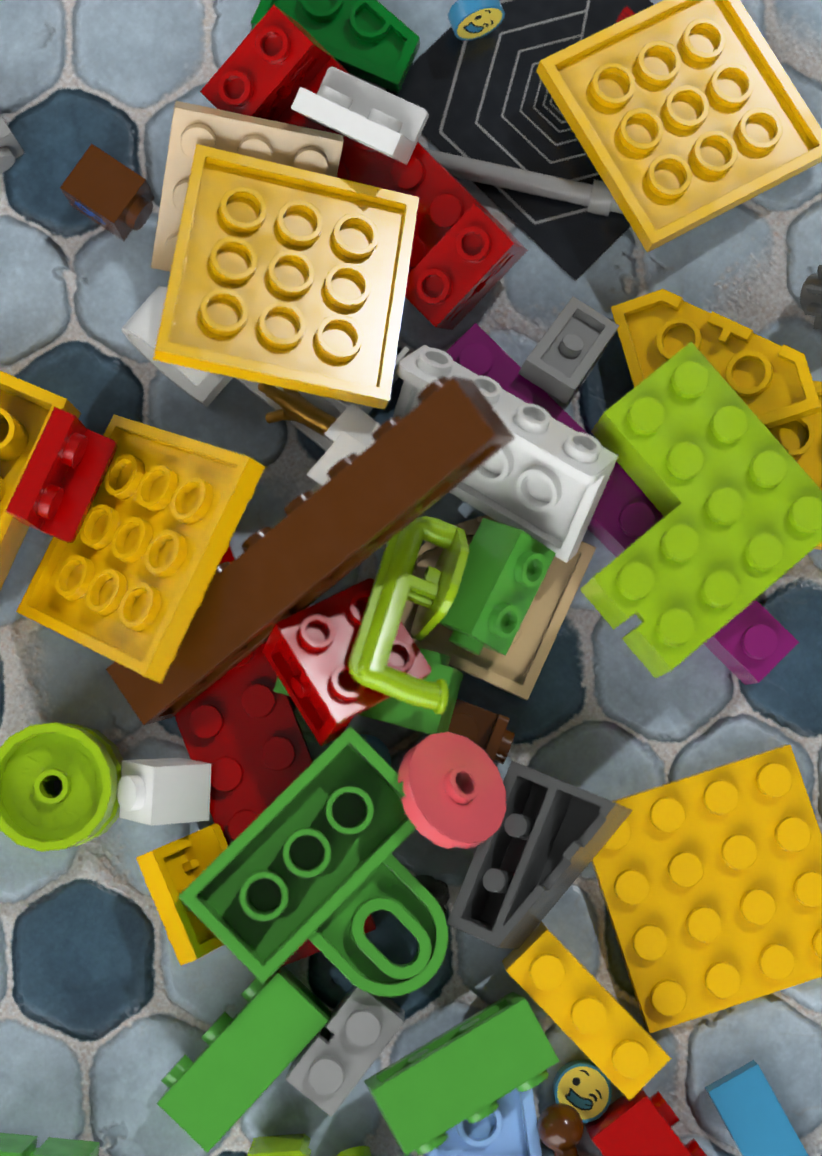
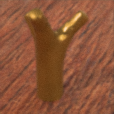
M258 384V390L282 408L266 413L265 420L269 424L283 420L295 421L324 436L325 432L337 420L334 416L312 405L298 391L283 388L284 391L272 385Z

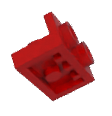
M54 407L5 512L22 524L64 542L73 543L118 448L116 442L87 429L75 415Z

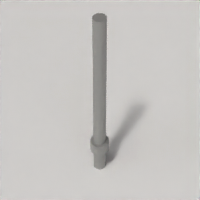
M425 148L456 178L588 206L587 212L608 216L610 211L623 214L604 181L594 179L592 185Z

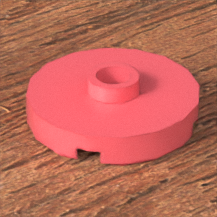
M443 732L429 735L406 752L398 770V784L403 781L405 797L401 798V802L406 815L419 833L437 846L452 849L455 846L468 849L483 843L500 829L506 813V789L498 768L484 749L467 737L451 732Z

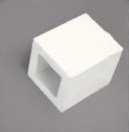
M184 758L122 760L121 779L117 787V798L120 805L119 818L151 826L209 821L212 764Z

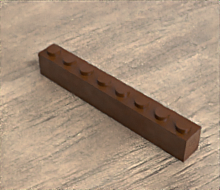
M444 376L430 383L419 393L417 399L420 404L404 418L401 415H397L380 425L372 434V438L375 441L359 456L353 453L334 464L327 472L330 478L327 483L315 493L313 490H309L294 498L284 508L287 516L273 528L267 526L249 536L241 545L244 553L231 564L229 562L219 564L204 593L202 603L196 610L178 647L176 657L170 664L162 683L147 678L115 661L106 668L143 726L169 719L176 715L268 639L275 623L306 609L515 438L472 380L455 376L448 379L447 376Z

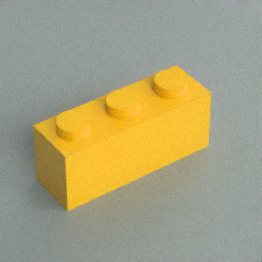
M543 922L535 928L519 949H513L502 960L506 972L629 1101L671 1060L661 1045Z

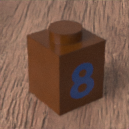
M93 144L90 145L60 187L73 208L123 241H125L132 229L137 231L144 226L153 210L152 201L155 198L146 179Z

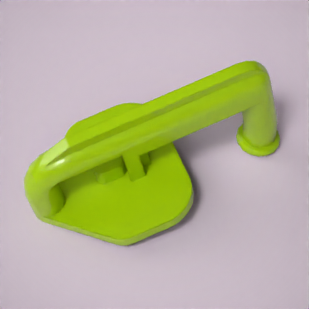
M422 516L417 517L386 543L348 664L351 676L361 685L408 704L433 709V712L438 715L445 711L448 703V685L444 679L429 682L386 665L407 600L419 605L411 630V637L418 641H422L445 617L458 591L469 554V546L464 529L438 518ZM425 540L443 548V551L435 567L428 566L423 579L412 575L422 541Z

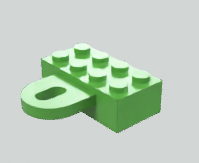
M351 726L178 896L262 984L307 938L352 984L367 993L385 997L405 995L425 985L440 968L447 951L448 927L441 906L433 895L391 854L416 829L406 815L401 802V798L405 797L403 781L398 784L397 772ZM377 910L391 912L415 936L418 943V951L412 961L403 965L392 963L365 936L364 923L372 912Z

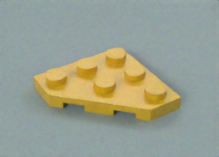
M660 289L611 306L614 321L619 325L617 331L634 388L692 342L767 429L822 412L804 353L784 344L783 346L755 334L748 327L713 311L709 313L685 302L683 297L665 289Z

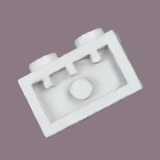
M335 67L327 69L317 94L300 87L291 109L306 118L406 165L429 117L428 112L424 108Z

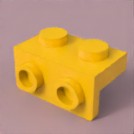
M217 823L136 857L144 876L145 884L151 893L180 966L195 961L224 945L178 897L229 847L221 827Z

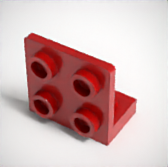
M372 578L355 584L275 623L262 650L321 747L337 739L345 731L354 716L391 697L355 681L348 668L352 648L374 584V579ZM400 620L386 666L424 680L429 676L432 669Z

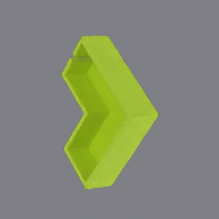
M692 342L606 410L591 430L592 434L604 448L618 455L617 463L661 512L664 518L592 577L580 591L613 629L634 614L641 620L642 623L629 631L621 639L656 679L677 667L822 542V490Z

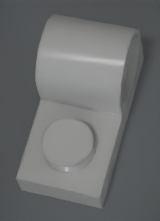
M573 296L526 358L518 374L567 404L576 389L582 386L593 370L619 325Z

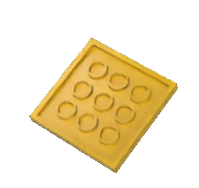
M663 0L540 60L536 70L647 253L822 162V129L740 0Z
M196 144L153 360L385 410L390 400L419 197Z
M114 414L103 436L114 440L118 448L79 533L73 543H67L55 537L52 538L16 612L147 678L162 683L170 664L176 657L178 647L190 622L202 603L204 593L217 566L228 549L231 537L245 508L254 495L255 488L265 466L249 456Z
M791 744L781 745L612 801L633 811L591 862L646 1029L649 1033L822 977V834Z

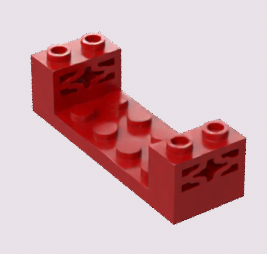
M273 5L200 92L219 110L340 134L306 118L291 109L300 87L317 94L329 67H335L348 74L350 73L297 21ZM343 135L344 142L337 178L419 197L405 298L435 328L453 330L528 250L419 142H417L406 165Z

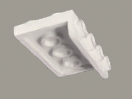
M424 344L401 359L396 373L404 382L393 417L401 415L404 418L420 404L417 399L419 393L433 381L447 376L448 379L455 376L472 380L515 437L449 491V493L497 522L525 531L555 552V557L567 563L576 555L618 455L602 447L593 436L576 432L555 420L544 408L526 403L503 390L495 380L477 375L456 363L448 353L440 349L430 348Z

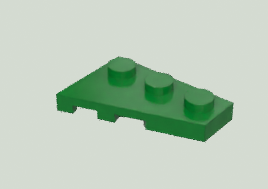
M377 0L260 1L250 22L252 29L269 9L275 5L297 21L349 73L395 93H399L420 48V37Z

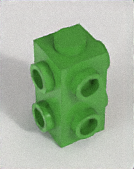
M483 517L469 545L468 558L454 601L445 617L439 622V624L453 631L449 641L476 655H480L483 647L506 656L556 553L521 529Z

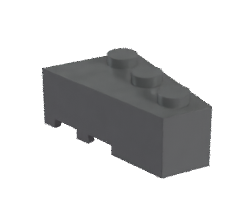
M511 761L503 781L506 789V813L501 827L489 839L477 846L447 924L497 948L519 949L633 810Z

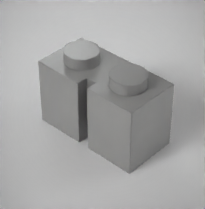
M353 984L332 1011L326 1027L324 1026L291 1064L285 1080L332 1117L404 1024L405 1010L389 997L367 993ZM331 1032H332L334 1035H333V1037L329 1040L330 1034H331Z

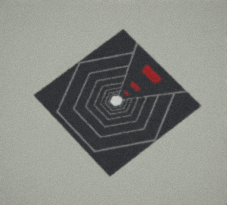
M500 0L505 16L496 29L477 39L460 40L455 36L452 27H450L411 65L399 93L388 89L385 90L424 108L428 112L429 117L422 134L441 152L593 185L594 179L603 180L536 70L540 60L654 4L650 0ZM472 181L575 281L631 227L624 214L610 211L608 216L587 212L588 206Z

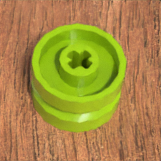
M77 723L30 725L8 737L0 747V830L17 845L40 852L63 850L83 845L106 833L120 816L117 787L121 779L122 760L124 759L117 746L99 730ZM54 781H62L63 788L61 793L55 792Z

